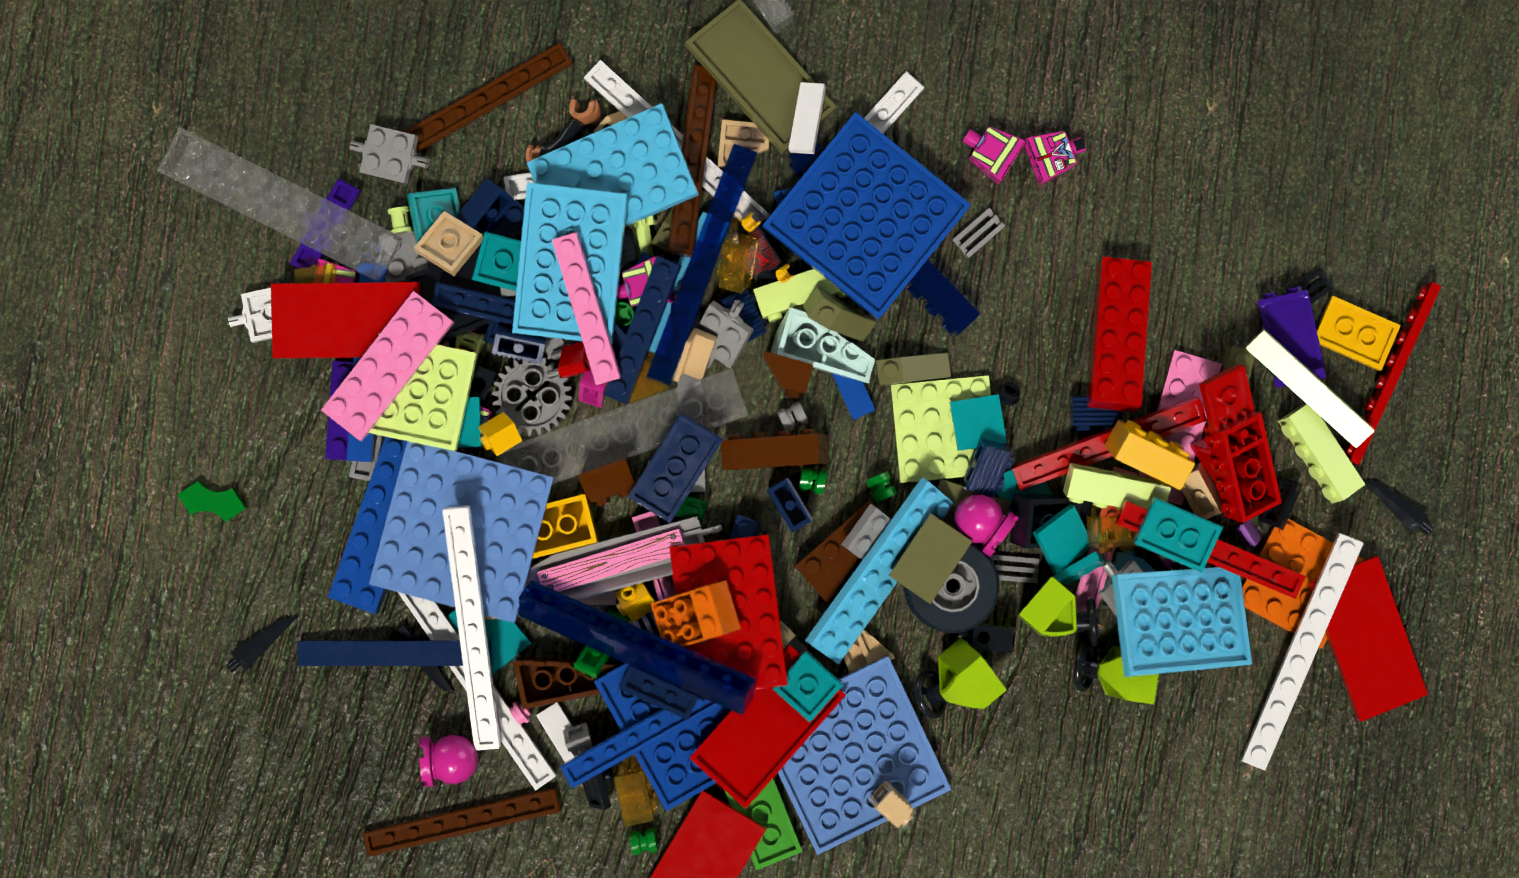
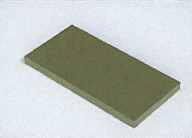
M737 0L689 38L684 45L776 149L783 154L789 149L800 83L815 82L744 2ZM826 94L824 96L820 122L837 108Z

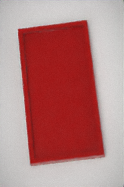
M420 282L271 284L272 357L362 358L411 293L414 291L421 296Z
M1372 556L1355 563L1325 633L1356 719L1362 722L1424 697L1428 693L1379 557ZM1318 578L1307 582L1311 594Z
M790 645L784 651L787 672L802 656ZM774 687L749 690L692 754L690 759L746 809L846 696L841 690L832 697L811 722L807 721L773 690Z
M703 790L650 878H738L767 828L708 791Z

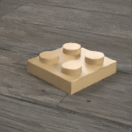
M443 211L414 246V250L422 257L455 276L482 243L483 234Z

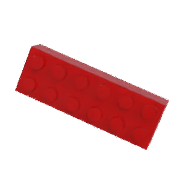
M1102 257L1098 264L1087 407L1137 412L1142 405L1152 262Z

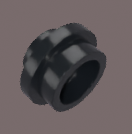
M1006 382L996 390V395L999 394L1000 402L1005 405L1014 406L1020 400V390L1013 383Z

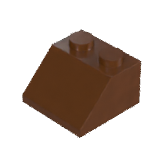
M765 351L764 361L780 390L785 391L784 395L794 399H799V395L805 396L813 364Z
M626 458L578 475L589 504L596 503L597 507L611 502L610 497L619 494L620 499L627 497L636 483L629 461Z

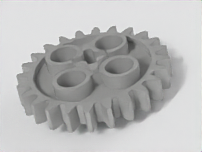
M543 358L540 364H537V362L533 363L532 361L528 363L527 360L523 364H519L516 360H513V369L506 365L505 369L508 373L506 375L498 374L502 382H494V385L499 387V391L492 392V395L499 397V400L494 401L493 405L501 407L496 412V415L504 412L514 422L515 426H519V434H522L525 429H527L528 436H532L534 430L537 431L538 435H542V428L552 432L550 425L553 423L559 427L560 424L557 419L559 417L567 418L562 413L563 410H571L565 404L566 401L573 400L571 396L566 395V392L571 391L572 387L564 386L569 378L556 377L549 379L547 371L555 369L556 363L552 362L549 366H546V358ZM532 372H537L540 375V380L536 385H529L527 381L528 375ZM549 381V385L536 394L537 400L535 402L529 400L520 411L515 410L518 405L529 398L527 393L530 390L536 392L543 383ZM515 388L520 389L521 398L516 402H512L509 399L510 391ZM552 390L556 393V400L551 404H547L543 398L544 394ZM529 407H535L538 411L537 417L534 420H528L525 417V412Z

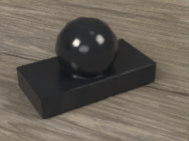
M609 768L583 782L589 807L607 810L612 807L607 790L613 787L615 775Z

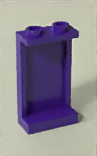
M1302 286L1287 289L1286 295L1278 296L1277 292L1262 295L1263 300L1257 302L1260 307L1264 329L1319 379L1326 378L1327 374L1309 291H1302ZM1274 374L1276 388L1287 386Z

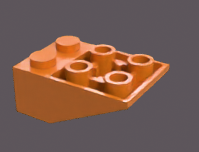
M726 581L651 603L665 652L741 629Z

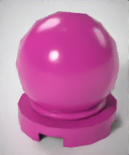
M985 495L966 497L958 504L955 511L957 531L973 541L972 543H983L984 548L982 552L989 557L995 552L994 549L999 542L1004 540L1019 518L1012 512L1007 516L1003 515L1001 506L993 498Z
M448 735L442 737L436 743L432 741L431 736L420 738L419 747H423L424 758H419L421 780L424 782V787H434L437 779L445 784L456 785L466 781L474 774L478 767L479 757L473 743L464 736Z

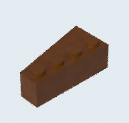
M815 429L800 430L801 435H791V431L776 432V437H767V433H753L752 438L743 439L742 434L728 435V440H723L721 443L723 470L730 471L761 469L764 467L778 468L809 466L810 464H830L828 435L815 434Z
M870 501L866 502L795 565L798 571L827 603L830 602L859 559L841 544L868 506L872 504Z
M515 657L513 660L523 709L601 693L593 681L596 678L574 669V663L577 659ZM607 661L598 677L618 667V662Z

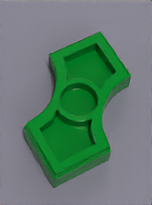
M197 481L177 494L190 515L208 511L220 516L224 522H228L247 509L234 488L223 492H215L208 489L202 482Z

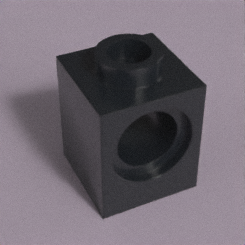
M475 365L469 397H480V402L481 399L488 402L494 388V382L497 381L499 375L479 365ZM483 378L486 383L485 388L480 392L475 391L473 387L475 380Z

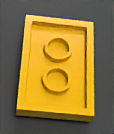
M1331 296L1317 326L1320 346L1377 371H1381L1401 325L1335 296Z

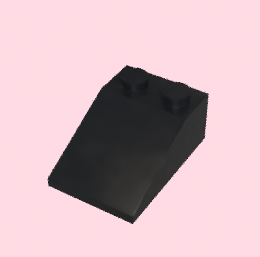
M1014 494L1012 513L1019 518L1011 529L1010 543L1026 549L1040 548L1033 532L1069 504L1075 506L1089 534L1092 502L1075 503L1069 501V497L1065 495Z

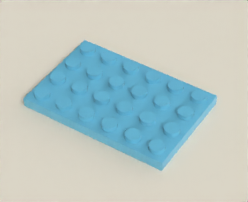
M662 103L527 162L534 183L628 194L625 227L699 195L665 106Z
M527 182L512 333L582 341L552 242L553 239L578 232L612 344L628 194Z
M1220 567L1204 568L1202 573L1194 569L1112 575L1124 677L1252 665L1241 576Z

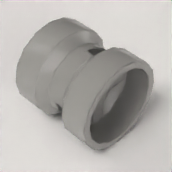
M799 401L793 403L788 409L782 408L776 411L785 431H793L794 427L798 425L804 426L809 423ZM790 411L793 412V414H794V416H795L797 422H795V420H794V418H793V416H792V414H791Z

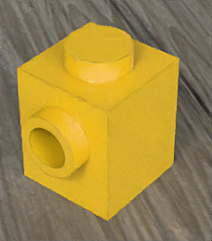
M504 412L478 427L482 434V437L479 439L486 450L491 449L496 456L522 442L514 422Z
M644 583L624 587L614 593L619 601L616 607L623 617L628 615L633 623L652 611L651 603L656 602Z

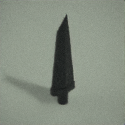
M1362 479L1365 485L1402 522L1408 531L1413 533L1418 528L1426 536L1430 534L1433 528L1424 521L1429 516L1425 511H1422L1380 482Z
M299 616L282 618L239 647L234 648L231 654L235 658L226 665L228 670L233 673L241 665L246 670L252 667V664Z
M405 624L397 629L404 640H423L418 630L411 633ZM419 666L439 688L454 693L439 666Z

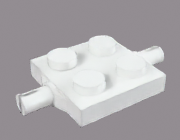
M271 288L241 294L243 302L242 315L228 317L230 327L245 324L252 343L272 339Z

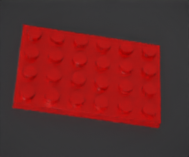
M761 535L669 547L675 596L726 581L741 628L740 630L682 647L687 692L695 696L788 685L770 536Z

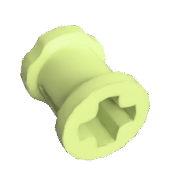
M408 206L388 209L393 226L391 234L413 231L409 224L408 212L410 209Z
M468 332L458 336L455 347L460 348L462 346L474 350L479 355L485 343V334L482 333L480 335Z

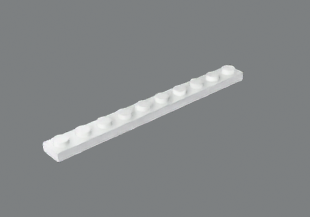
M601 60L584 77L585 81L627 118L652 108ZM672 126L681 147L683 135ZM706 157L702 187L740 222L750 212L753 213L752 218L756 222L759 220L761 222L764 219L767 220L770 217V214Z
M470 505L445 507L443 509L474 748L476 750L499 749L501 741Z
M1338 532L1242 754V762L1266 770L1363 546L1362 541Z
M398 592L430 640H460L458 632L447 619V616L437 602ZM449 666L467 691L464 667ZM493 684L500 740L536 791L557 775L522 724H518L509 711L510 707Z

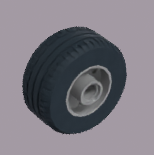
M971 543L946 580L947 582L949 579H954L957 584L956 589L948 592L945 582L931 604L904 587L906 602L917 619L937 631L960 633L977 627L978 624H981L990 616L999 597L1000 580L994 562L987 554L982 552V548Z

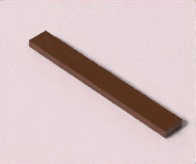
M561 42L404 132L419 136L416 146L418 154L567 69L573 63Z
M696 64L692 67L681 150L699 195L673 206L667 253L689 258L693 255L716 80L703 66Z
M557 787L364 831L362 835L367 857L559 813L562 809Z

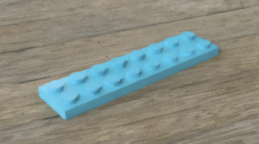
M922 477L805 641L839 665L897 584V581L888 575L929 514L931 513L942 520L954 503Z

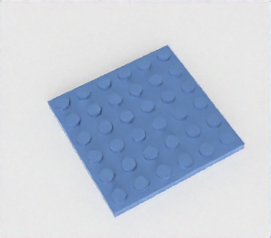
M407 441L369 585L455 607L443 509L445 507L470 505L484 615L515 623L554 477L457 451Z
M888 655L838 678L844 684L840 690L846 696L778 772L817 855L888 821L887 818L875 809L869 799L884 781H888L893 788L899 791L908 800L912 808L951 790Z

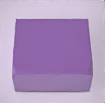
M1252 519L1235 525L1237 533L1247 547L1256 546L1262 539V535Z

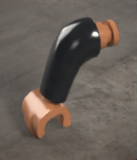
M571 99L569 111L573 120L570 119L555 140L544 142L542 146H536V148L534 145H528L526 161L529 162L579 140L585 128L594 127L601 118V107L597 100L588 102V109L583 113H579L581 106L577 100Z

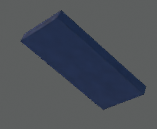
M681 412L628 494V498L670 523L722 443L723 438Z

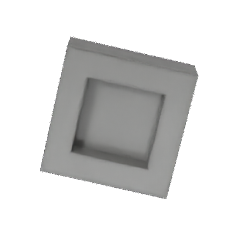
M586 722L563 730L565 745L568 752L571 751L574 757L579 755V748L586 746L588 750L593 747L590 730Z

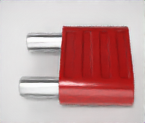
M583 341L566 344L562 349L552 352V359H560L558 368L547 371V377L549 379L560 376L568 378L589 372L591 367Z

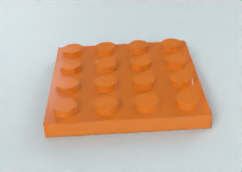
M1290 519L1287 520L1284 530L1272 527L1257 556L1306 577L1296 599L1245 578L1242 583L1245 608L1295 634L1311 597L1307 582L1319 578L1333 542ZM1358 556L1355 563L1360 562L1364 559ZM1324 633L1318 647L1320 649H1323L1327 641L1326 633Z

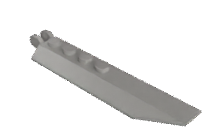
M693 517L554 554L530 568L521 602L567 603L673 575L670 557L544 596L537 572L680 528L685 545L706 543L704 535L718 533L722 530V526L717 525L702 530L698 517Z

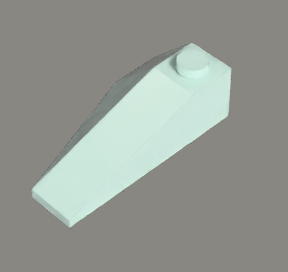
M789 307L776 331L770 352L813 364L814 369L869 383L875 362L874 358L855 344L850 343L837 332L829 330L808 318L806 312Z

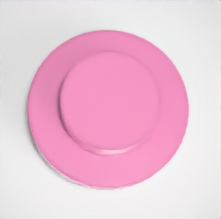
M515 701L513 706L509 708L513 718L520 725L524 722H530V709H523L522 703L520 704L518 701Z

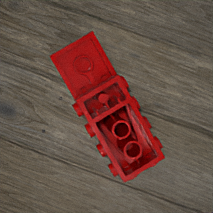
M1237 364L1199 383L1208 425L1203 427L1205 437L1190 445L1216 484L1224 516L1244 523L1277 506L1282 501L1262 413L1256 412L1254 409L1245 365Z

